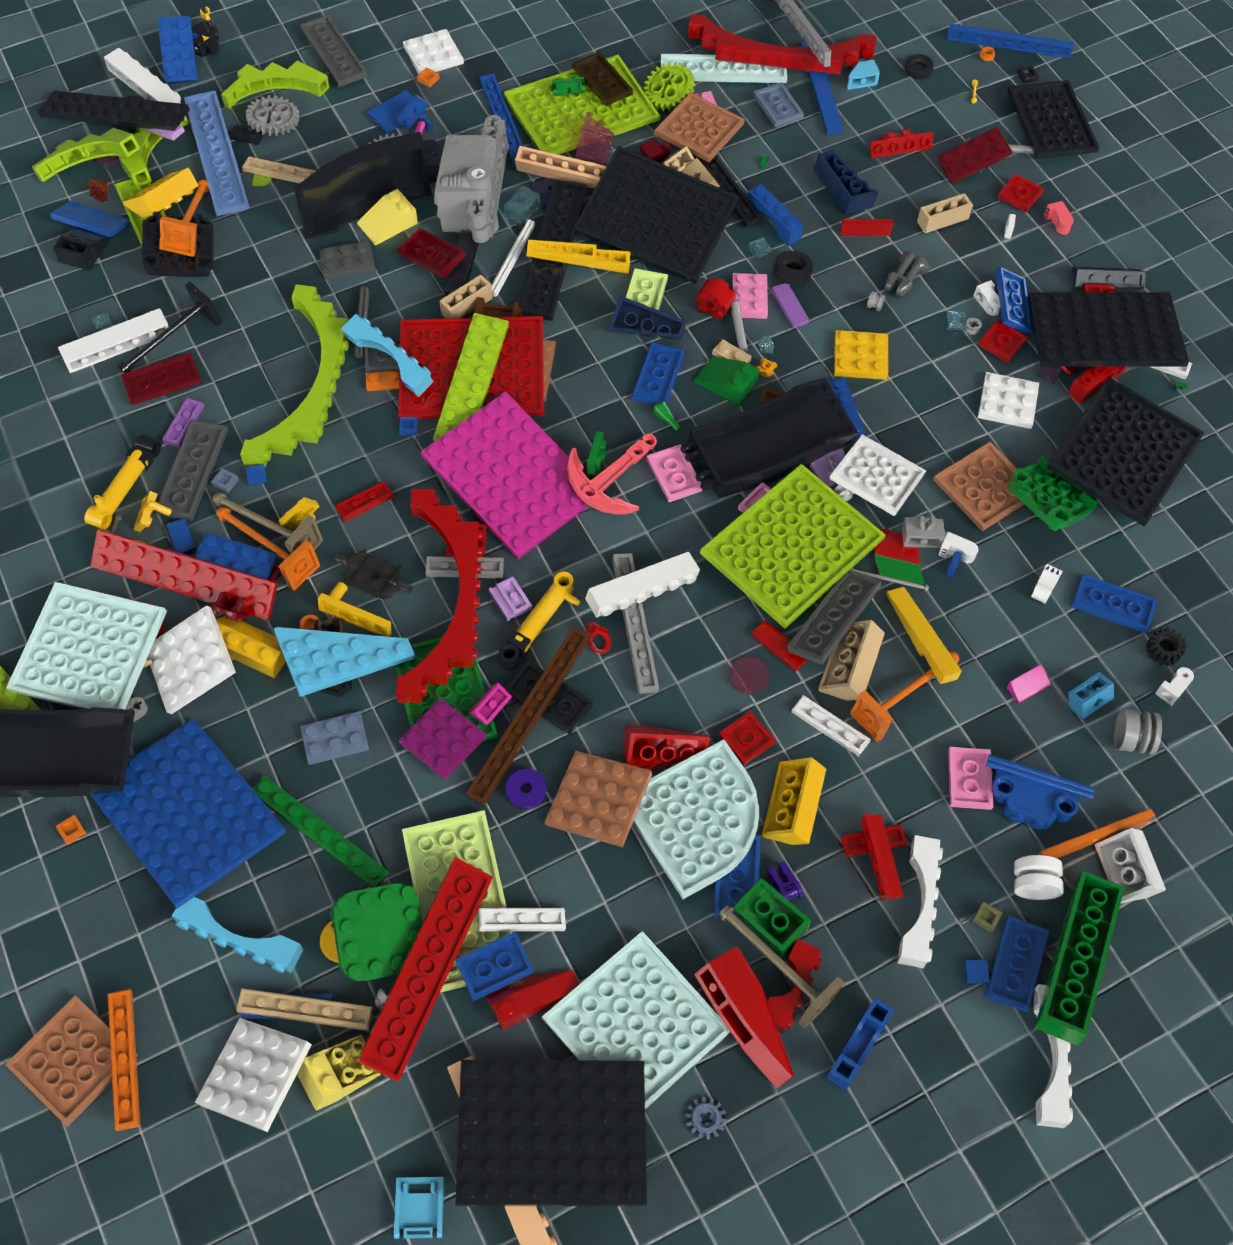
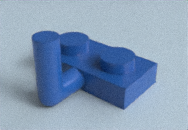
M415 94L396 118V121L410 129L414 122L419 119L425 122L429 131L434 129L427 116L422 114L429 103Z

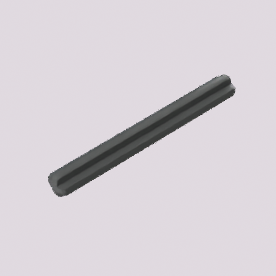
M361 287L359 291L358 316L367 319L369 288ZM355 345V358L363 359L365 357V347Z

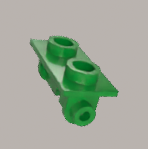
M574 76L570 79L557 78L552 80L553 95H568L567 89H570L571 95L582 94L585 91V85H583L584 77Z

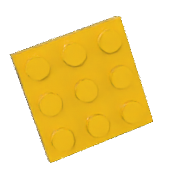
M835 330L834 376L887 380L888 334Z

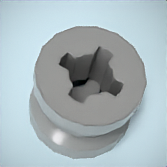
M872 291L867 308H875L876 311L880 312L886 295H878Z

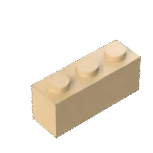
M964 193L921 207L917 223L924 233H928L969 219L973 204Z
M479 275L440 300L441 315L445 319L465 317L475 310L477 297L484 298L485 303L493 299L492 285L482 275Z

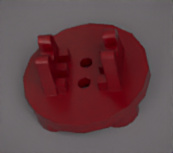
M220 592L217 601L209 603L213 614H225L229 620L236 622L238 620L245 621L248 616L247 613L243 612L246 600L243 598L238 599L235 607H229L226 602L228 595L226 592Z

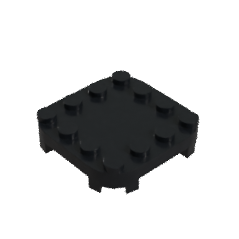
M160 211L153 212L154 215L146 220L143 219L141 254L143 266L149 275L175 277H207L210 275L214 264V232L212 222L204 218L200 213H196V217L191 218L190 222L197 224L196 254L194 257L159 249L160 219L162 217ZM165 216L178 220H183L184 218L181 216Z

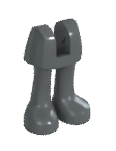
M911 251L902 253L899 258L900 265L896 272L889 273L884 286V290L889 293L895 287L898 288L896 296L900 298L911 290L912 281L917 274L925 275L930 269V265L924 257L918 256L916 259L915 253ZM912 266L908 274L903 276L907 268Z

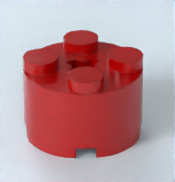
M719 278L706 279L695 297L698 311L712 314L718 320L722 319L736 298L735 291H731L728 288L729 284Z

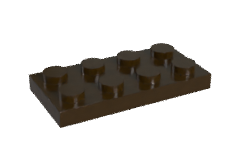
M599 51L572 63V68L580 77H584V82L605 106L633 95L631 86Z

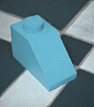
M874 60L862 61L856 65L848 77L847 90L878 84L880 72Z

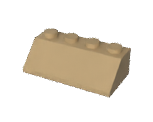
M872 620L854 622L831 652L818 688L820 692L850 701L856 700L859 693L867 689L885 634Z

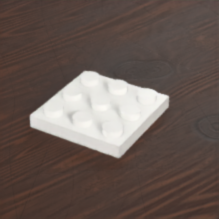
M447 29L403 41V47L418 74L426 67L437 72L464 64L463 57Z
M986 372L978 418L1032 429L1039 383Z

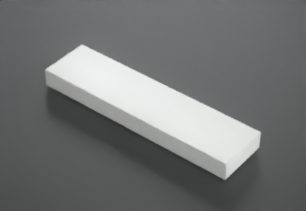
M804 695L792 709L793 714L858 757L870 743V738Z
M564 908L478 909L479 931H565L566 929Z

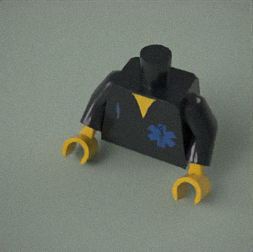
M205 7L207 14H204L200 9V16L206 19V22L203 20L192 27L195 54L200 57H204L209 53L216 55L219 52V33L213 19L209 17L210 10L208 7Z

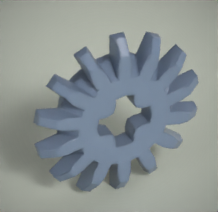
M702 1097L701 1104H699L697 1099L694 1100L695 1108L690 1105L688 1106L692 1114L685 1115V1117L691 1119L686 1125L694 1126L690 1131L692 1134L697 1130L699 1131V1139H701L703 1133H706L707 1140H710V1133L717 1137L719 1135L716 1129L724 1130L720 1123H726L727 1119L721 1118V1115L726 1112L725 1110L719 1112L718 1108L721 1106V1103L719 1102L714 1106L713 1098L710 1099L709 1103H706L705 1097ZM708 1112L711 1114L710 1119L712 1122H706L704 1125L701 1123L702 1118L700 1114L705 1115Z

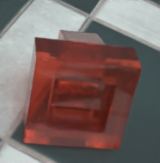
M90 180V196L102 203L107 201V194H109L107 186L109 183L104 180Z

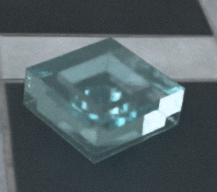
M764 237L749 242L748 245L756 259L771 254L772 249Z
M948 311L946 316L947 329L965 330V312Z

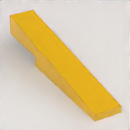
M528 240V257L629 274L630 252L601 250L596 249L597 245Z
M905 587L887 591L886 595L920 656H925L938 682L944 684L958 680L962 670Z

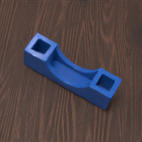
M760 184L748 191L747 199L759 214L763 212L771 218L776 227L778 237L787 246L801 239L803 224L769 190Z
M876 997L874 998L826 1079L844 1091L847 1090L893 1014V1008Z

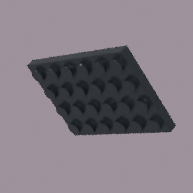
M1069 80L1008 87L1007 92L1036 159L1098 153L1100 147Z

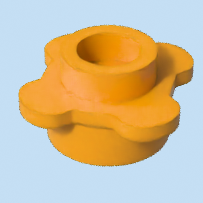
M764 358L761 359V364L757 368L760 369L762 376L769 377L773 375L774 369L777 368V363Z

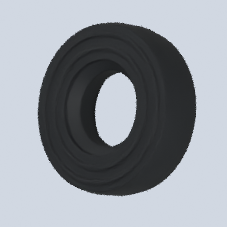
M914 54L906 60L905 72L914 79H925L931 75L934 64L928 56ZM920 64L923 65L925 68L917 69L913 65Z

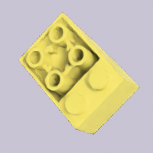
M362 1035L304 1059L297 1076L316 1111L337 1102L381 1075L357 1062L366 1043Z

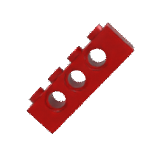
M1091 367L1073 381L1068 394L1078 403L1083 404L1100 391L1109 377L1114 380L1129 367Z

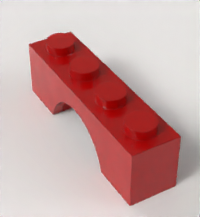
M797 939L786 964L808 985H811L814 978L810 977L812 970L817 971L822 959L819 958L822 950ZM797 985L788 994L780 997L770 996L768 1000L778 1032L782 1034L786 1028L791 1029L796 1018L792 1016L795 1008L800 1009L804 997L801 996L803 991Z

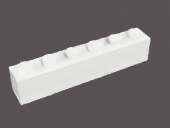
M117 48L104 56L108 70L145 100L181 103V97L176 91L171 90L166 83L161 82L156 75L151 74L146 67L141 66L127 52Z
M159 308L58 348L69 372L72 373L148 344L169 326Z
M686 552L589 588L585 599L596 618L602 615L608 616L613 611L626 609L633 603H641L647 598L657 597L667 590L673 591L680 585L693 583L697 579L696 577L700 569L691 554Z

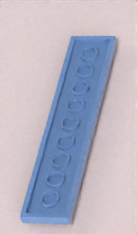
M216 91L184 97L185 104H188L190 108L188 115L216 215L221 216L250 209Z

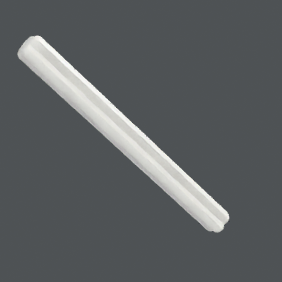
M530 219L526 221L492 283V295L494 297L500 292L535 227V222Z

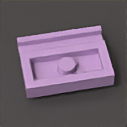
M514 577L497 584L494 588H489L490 595L507 621L532 609V604Z

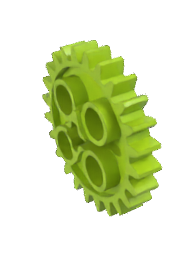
M668 62L666 67L662 64L661 69L656 67L657 71H651L652 76H647L649 81L644 82L646 85L644 91L653 106L656 107V110H659L661 107L662 112L666 108L670 112L671 107L675 109L690 92H694L695 79L691 70H688L687 66L683 67L682 63L678 66L675 62L671 66V63Z

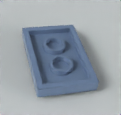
M782 82L754 91V98L774 127L803 119V111Z
M361 711L300 726L309 765L369 750Z

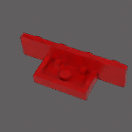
M902 129L901 132L897 133L894 131L886 132L885 135H880V140L870 142V157L878 158L933 148V133L930 131L916 134L910 129Z

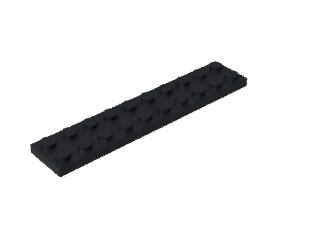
M53 91L38 113L44 118L175 131L190 108L188 104Z
M554 179L538 238L539 241L573 243L576 233L574 226L581 214L587 185ZM533 257L520 304L523 316H543L544 320L553 321L568 263Z

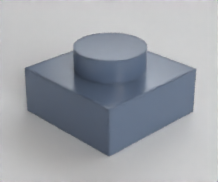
M222 468L211 483L214 487L229 493L239 478L237 475Z

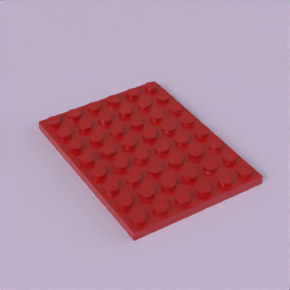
M543 316L494 317L509 321V326L483 407L504 392H507L529 416H543ZM472 318L400 321V347L406 351V355L409 358L411 356L419 362L418 365L421 368L425 366L431 372L430 377L433 383L418 397L405 386L401 380L399 369V418H440Z

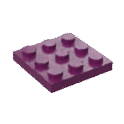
M440 698L399 739V744L445 781L486 738V733Z

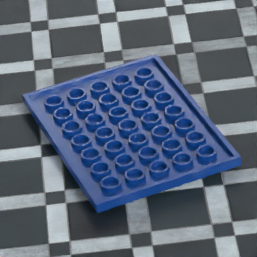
M194 718L128 760L124 791L90 795L176 909L286 833L283 825Z

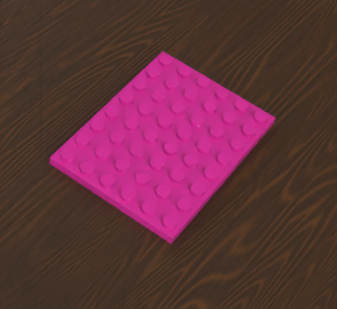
M507 392L501 394L420 452L423 459L484 524H487L489 530L517 560L589 506L576 494L569 481L567 470L569 457Z

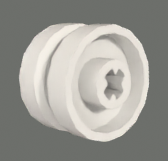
M1031 855L1015 860L1014 874L1018 877L1014 881L1016 895L1031 900H1049L1062 896L1064 893L1063 881L1060 877L1063 875V867L1059 859L1050 856Z

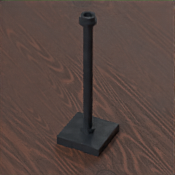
M188 282L185 287L195 306L125 363L121 361L120 365H118L119 369L124 374L131 372L130 368L199 312L206 315L218 326L223 321L212 300L193 283Z

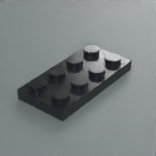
M528 660L505 690L513 699L524 704L544 670ZM562 683L541 717L570 735L592 708L593 701L565 683Z

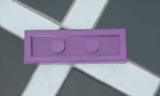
M784 283L772 287L771 292L792 328L809 324V318L789 284Z
M186 398L162 438L163 443L180 448L191 421L197 420L204 408V403Z

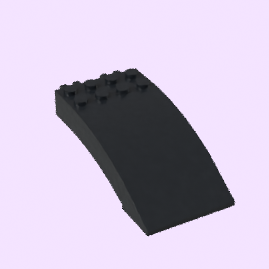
M421 132L392 137L355 149L322 166L294 187L305 238L309 239L339 232L338 229L364 216L384 195L396 189L408 201L431 196L430 183L437 182L439 166H427V159L438 154L436 140L423 141Z
M822 378L794 386L788 392L740 414L691 428L688 443L682 445L680 450L682 453H688L685 455L687 462L698 460L703 472L698 473L695 478L699 482L705 481L700 485L701 489L704 491L713 489L717 497L722 498L755 488L762 482L766 484L788 475L799 465L806 466L858 435V431L827 380Z
M99 707L76 710L0 709V797H70L124 791L135 710Z

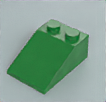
M712 357L694 379V382L740 406L758 383L760 369L745 361Z
M762 878L733 907L735 913L749 929L781 959L795 945L797 939H800L809 930L811 919Z

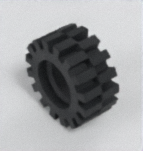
M1167 627L1165 630L1163 628L1156 630L1146 644V651L1150 652L1148 656L1150 658L1154 657L1153 661L1155 663L1159 660V665L1166 663V666H1170L1171 663L1174 665L1180 660L1187 647V644H1184L1185 638H1180L1182 636L1181 633L1175 634L1177 630L1173 629L1171 632L1170 628ZM1159 642L1170 644L1173 651H1165L1161 648Z

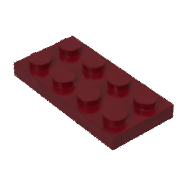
M996 126L937 156V160L953 185L1012 155V150Z
M418 228L396 250L400 256L443 279L467 256L464 250L421 228Z
M191 353L121 374L132 406L202 383Z

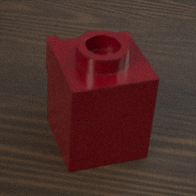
M655 140L640 145V155L661 163L664 161V156L670 155L668 149L671 146L668 142L659 146Z

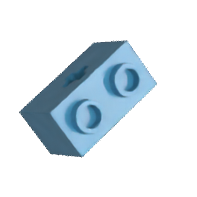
M1098 672L1068 692L1069 708L1082 719L1086 718L1114 699V683Z

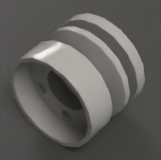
M1122 708L1118 713L1114 730L1116 750L1133 752L1136 747L1138 753L1155 755L1162 735L1161 715L1155 712L1150 714L1148 711H1144L1139 715L1137 710Z

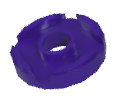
M528 768L512 773L505 786L506 796L510 803L521 809H532L540 805L545 799L547 791L546 781L543 776L536 770ZM524 785L532 787L529 793H523L520 789Z

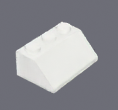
M1130 828L1094 844L1108 881L1125 887L1121 903L1149 898L1166 890L1143 831Z

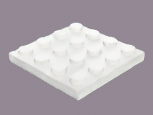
M862 434L832 472L829 479L895 516L920 482L926 470Z
M209 606L200 609L155 639L147 657L152 660L150 666L166 712L170 714L178 711L236 673L212 608Z
M239 1018L195 1103L268 1132L312 1044L303 1039Z

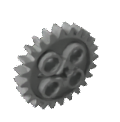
M268 95L267 99L263 96L261 97L262 100L256 98V103L251 101V105L247 106L246 121H248V125L251 126V129H256L257 133L262 131V135L266 132L269 136L272 133L278 136V133L284 135V131L290 133V129L294 130L295 126H298L299 110H297V106H294V102L289 103V99L283 100V97L277 99L276 95L274 98H271Z

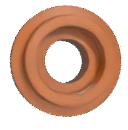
M984 47L980 51L979 57L986 62L992 61L995 58V51L992 47Z

